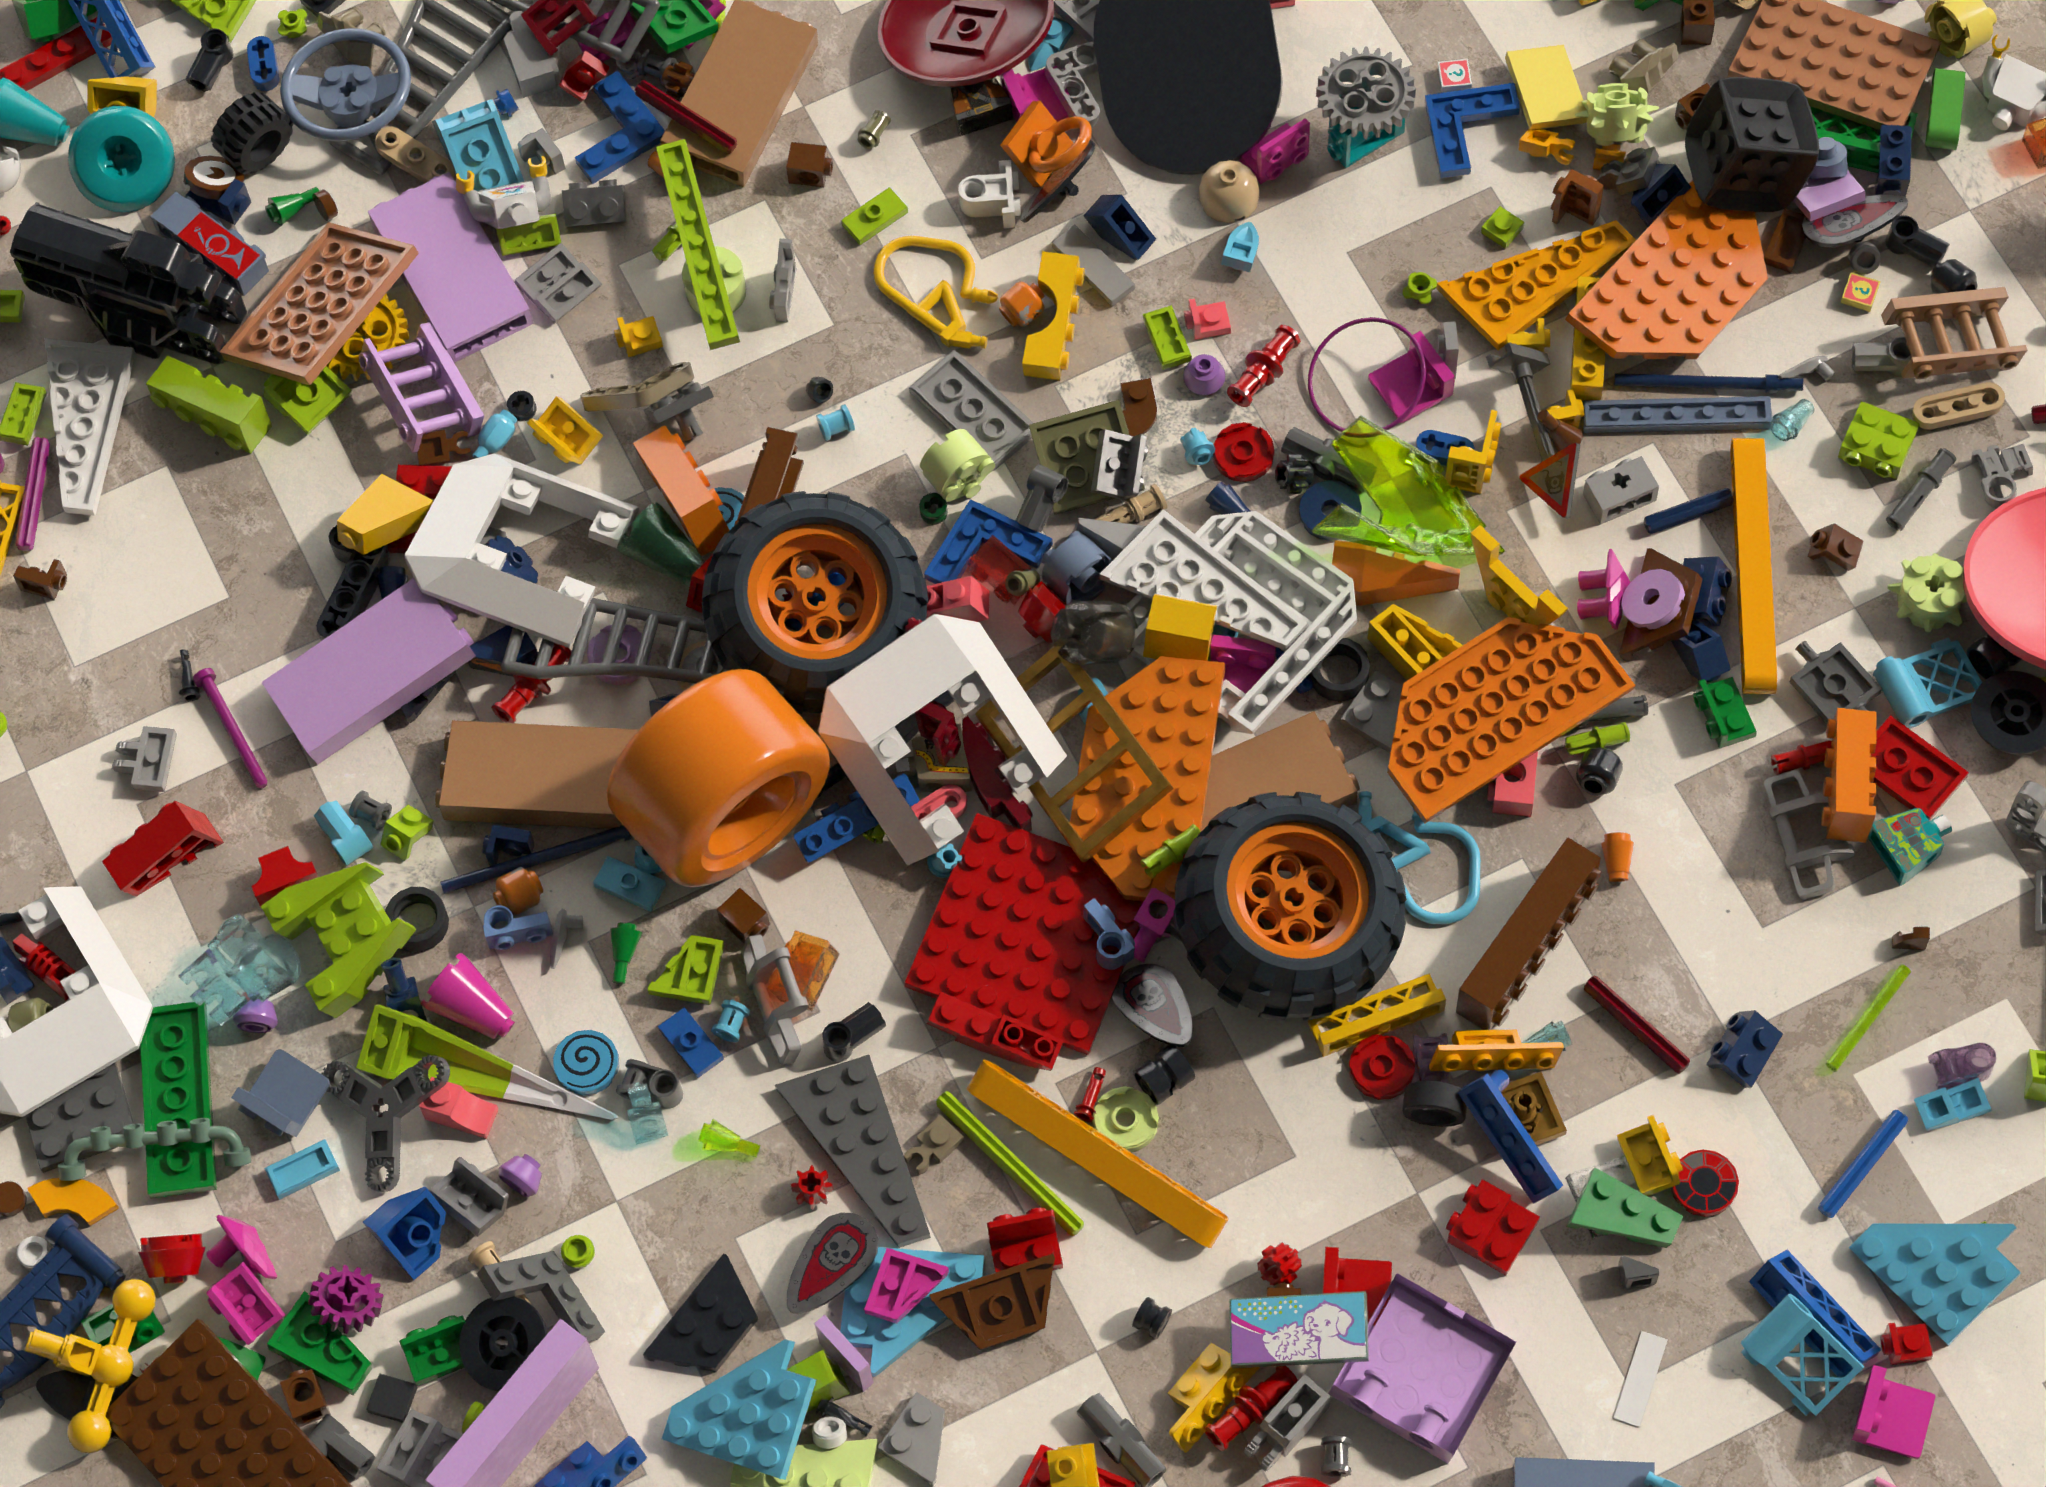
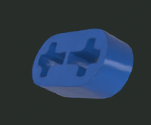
M258 36L250 40L247 45L250 75L254 86L258 90L270 91L279 83L276 51L268 37ZM265 48V50H264V57H265V58H261V59H260L259 54H258V53H259V49ZM262 69H267V79H262Z
M1436 430L1423 431L1418 435L1416 441V453L1420 459L1447 466L1451 446H1466L1474 450L1475 447L1468 438ZM1429 441L1434 442L1432 450L1426 449Z

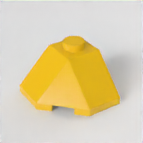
M129 76L89 79L87 84V110L92 114L106 107L128 106L142 110L154 117L157 106V80Z

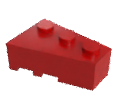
M173 801L164 805L159 810L158 815L151 821L139 826L135 830L134 835L127 841L115 846L110 851V855L102 862L119 889L137 897L171 876L169 869L184 860H187L190 864L198 859L195 853L210 844H213L216 848L224 842L204 813L178 801Z

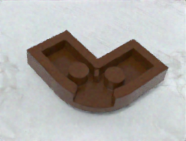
M1151 378L1120 383L1125 408L1123 414L1130 436L1144 435L1157 421V405Z

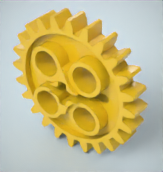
M385 294L373 311L359 325L356 332L350 336L326 365L334 374L340 371L342 380H345L349 374H353L355 381H358L360 374H365L367 380L371 379L367 371L362 370L359 363V355H352L362 350L363 336L366 339H371L377 352L406 344L404 340L410 338L407 330L409 325L403 309H398L396 300L394 299L389 302L388 295ZM385 332L382 336H376L378 333ZM391 361L384 363L387 368H393Z

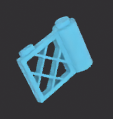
M1948 637L1932 643L1931 650L1903 660L1901 658L1894 659L1892 656H1889L1876 664L1873 676L1882 688L1897 718L1907 728H1914L1924 723L1930 717L1972 702L1976 690L1983 682L1958 640L1951 642ZM1953 652L1959 662L1958 668L1956 669L1941 663L1942 655ZM1921 663L1933 668L1930 679L1918 675L1913 666ZM1937 670L1954 676L1951 687L1934 681ZM1958 679L1970 682L1975 691L1968 694L1955 689ZM1931 688L1948 694L1946 702L1935 705L1929 695Z
M1788 1294L1741 1341L1744 1347L1741 1351L1743 1356L1754 1366H1757L1759 1363L1765 1366L1795 1395L1791 1402L1805 1415L1811 1411L1816 1416L1864 1368L1813 1317L1809 1309L1792 1294ZM1812 1329L1824 1339V1352H1805L1804 1337ZM1800 1343V1352H1790ZM1829 1344H1830L1837 1352H1829ZM1784 1357H1800V1376H1787L1776 1365ZM1805 1357H1824L1825 1377L1805 1376ZM1829 1357H1843L1853 1369L1845 1377H1830ZM1793 1381H1800L1801 1389ZM1806 1381L1825 1382V1397L1817 1405L1806 1395ZM1830 1382H1839L1830 1391Z

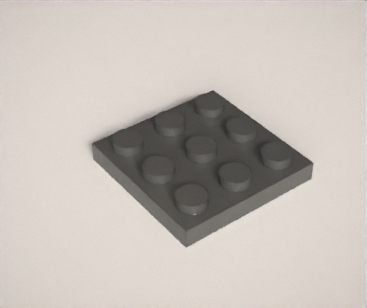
M116 1062L25 1115L39 1167L43 1173L58 1168V1164L64 1162L65 1151L69 1144L76 1139L91 1136V1129L107 1126L110 1127L111 1135L124 1134L123 1127L134 1124ZM84 1150L79 1153L77 1160H83L106 1151Z

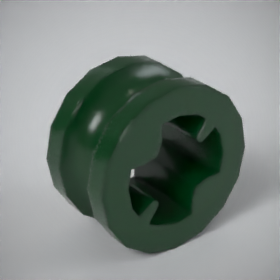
M928 493L923 496L919 503L920 515L923 521L932 525L943 522L948 515L947 501L939 493ZM932 504H938L936 513H930L929 511Z

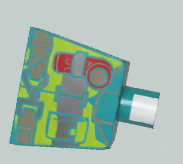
M1915 808L1873 822L1868 839L1899 886H1902L1938 859L1944 847L1941 837L1952 832V826L1948 818L1943 814L1929 821L1922 809Z

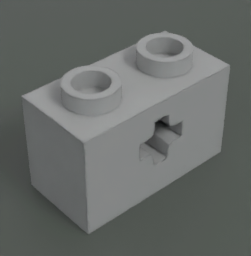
M1640 456L1633 460L1625 459L1619 462L1615 468L1605 472L1597 471L1591 474L1585 480L1583 495L1601 525L1655 502L1659 485L1643 457Z

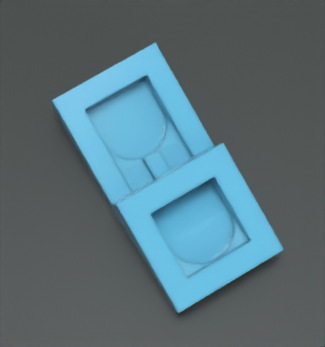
M1979 1078L1948 1090L1946 1087L1914 1099L1927 1131L1953 1125L1992 1111Z

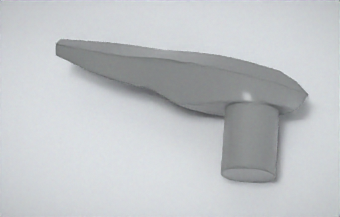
M1815 356L1786 370L1778 377L1779 379L1789 378L1817 371L1825 381H1828L1834 376L1835 372L1826 364L1828 361L1827 356Z
M563 908L557 914L550 948L551 969H555L559 961L562 946L566 941L567 928L583 929V916L567 915V911Z

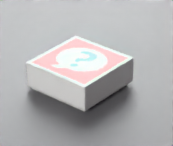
M1468 59L1438 62L1437 68L1441 93L1472 89Z

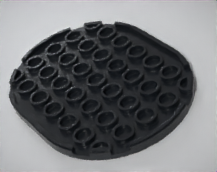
M1269 0L1099 1L1094 20L1093 36L1104 110L1116 137L1133 156L1147 165L1166 170L1169 173L1195 175L1205 173L1211 166L1221 161H1238L1252 147L1259 144L1270 129L1277 109L1280 106L1283 85L1275 25Z

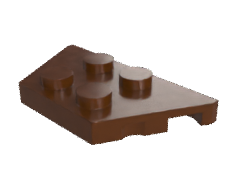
M1647 548L1641 574L1656 569L1671 572L1683 586L1685 593L1684 601L1681 600L1679 605L1681 609L1677 616L1668 624L1657 629L1638 628L1628 620L1619 652L1624 661L1633 659V653L1649 647L1652 651L1663 646L1668 641H1675L1688 635L1703 580L1697 572L1652 548ZM1659 595L1652 596L1648 600L1647 605L1655 603Z
M1050 1254L929 1294V1297L979 1350L1045 1328L1055 1257L1054 1254Z

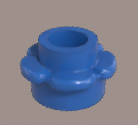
M508 89L500 93L497 90L496 94L498 97L493 99L498 111L501 115L507 113L509 117H512V113L519 110Z

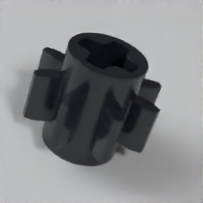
M1287 455V460H1280V463L1275 468V480L1280 485V489H1287L1288 494H1301L1302 488L1309 487L1314 478V471L1312 465L1308 463V459H1302L1301 455Z

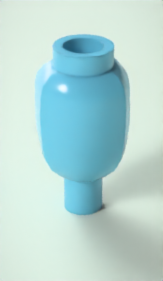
M504 409L499 414H493L481 429L478 436L479 446L472 456L479 458L489 453L500 451L513 436L517 418Z

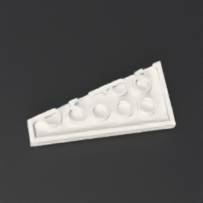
M44 338L48 360L47 370L51 387L50 398L53 425L57 442L56 453L60 470L59 480L62 507L65 513L96 516L136 353L132 347Z
M1164 509L1100 573V580L1152 600L1154 594L1216 605L1215 624L1283 650H1287L1307 629V623Z

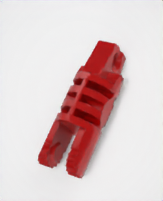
M21 933L12 941L14 950L21 956L19 962L67 1001L69 996L60 981L64 976L67 978L77 971L42 942L39 941L35 944Z

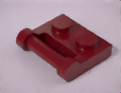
M538 0L520 14L550 56L558 51V46L587 23L592 24L598 19L585 0ZM577 9L580 11L578 16L549 38L547 36L551 30Z

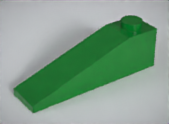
M12 0L25 36L35 39V42L52 40V35L61 33L79 22L68 0ZM88 4L87 17L98 11L95 5Z

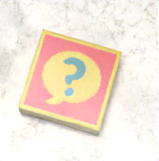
M1850 273L1841 303L1870 312L1881 281Z

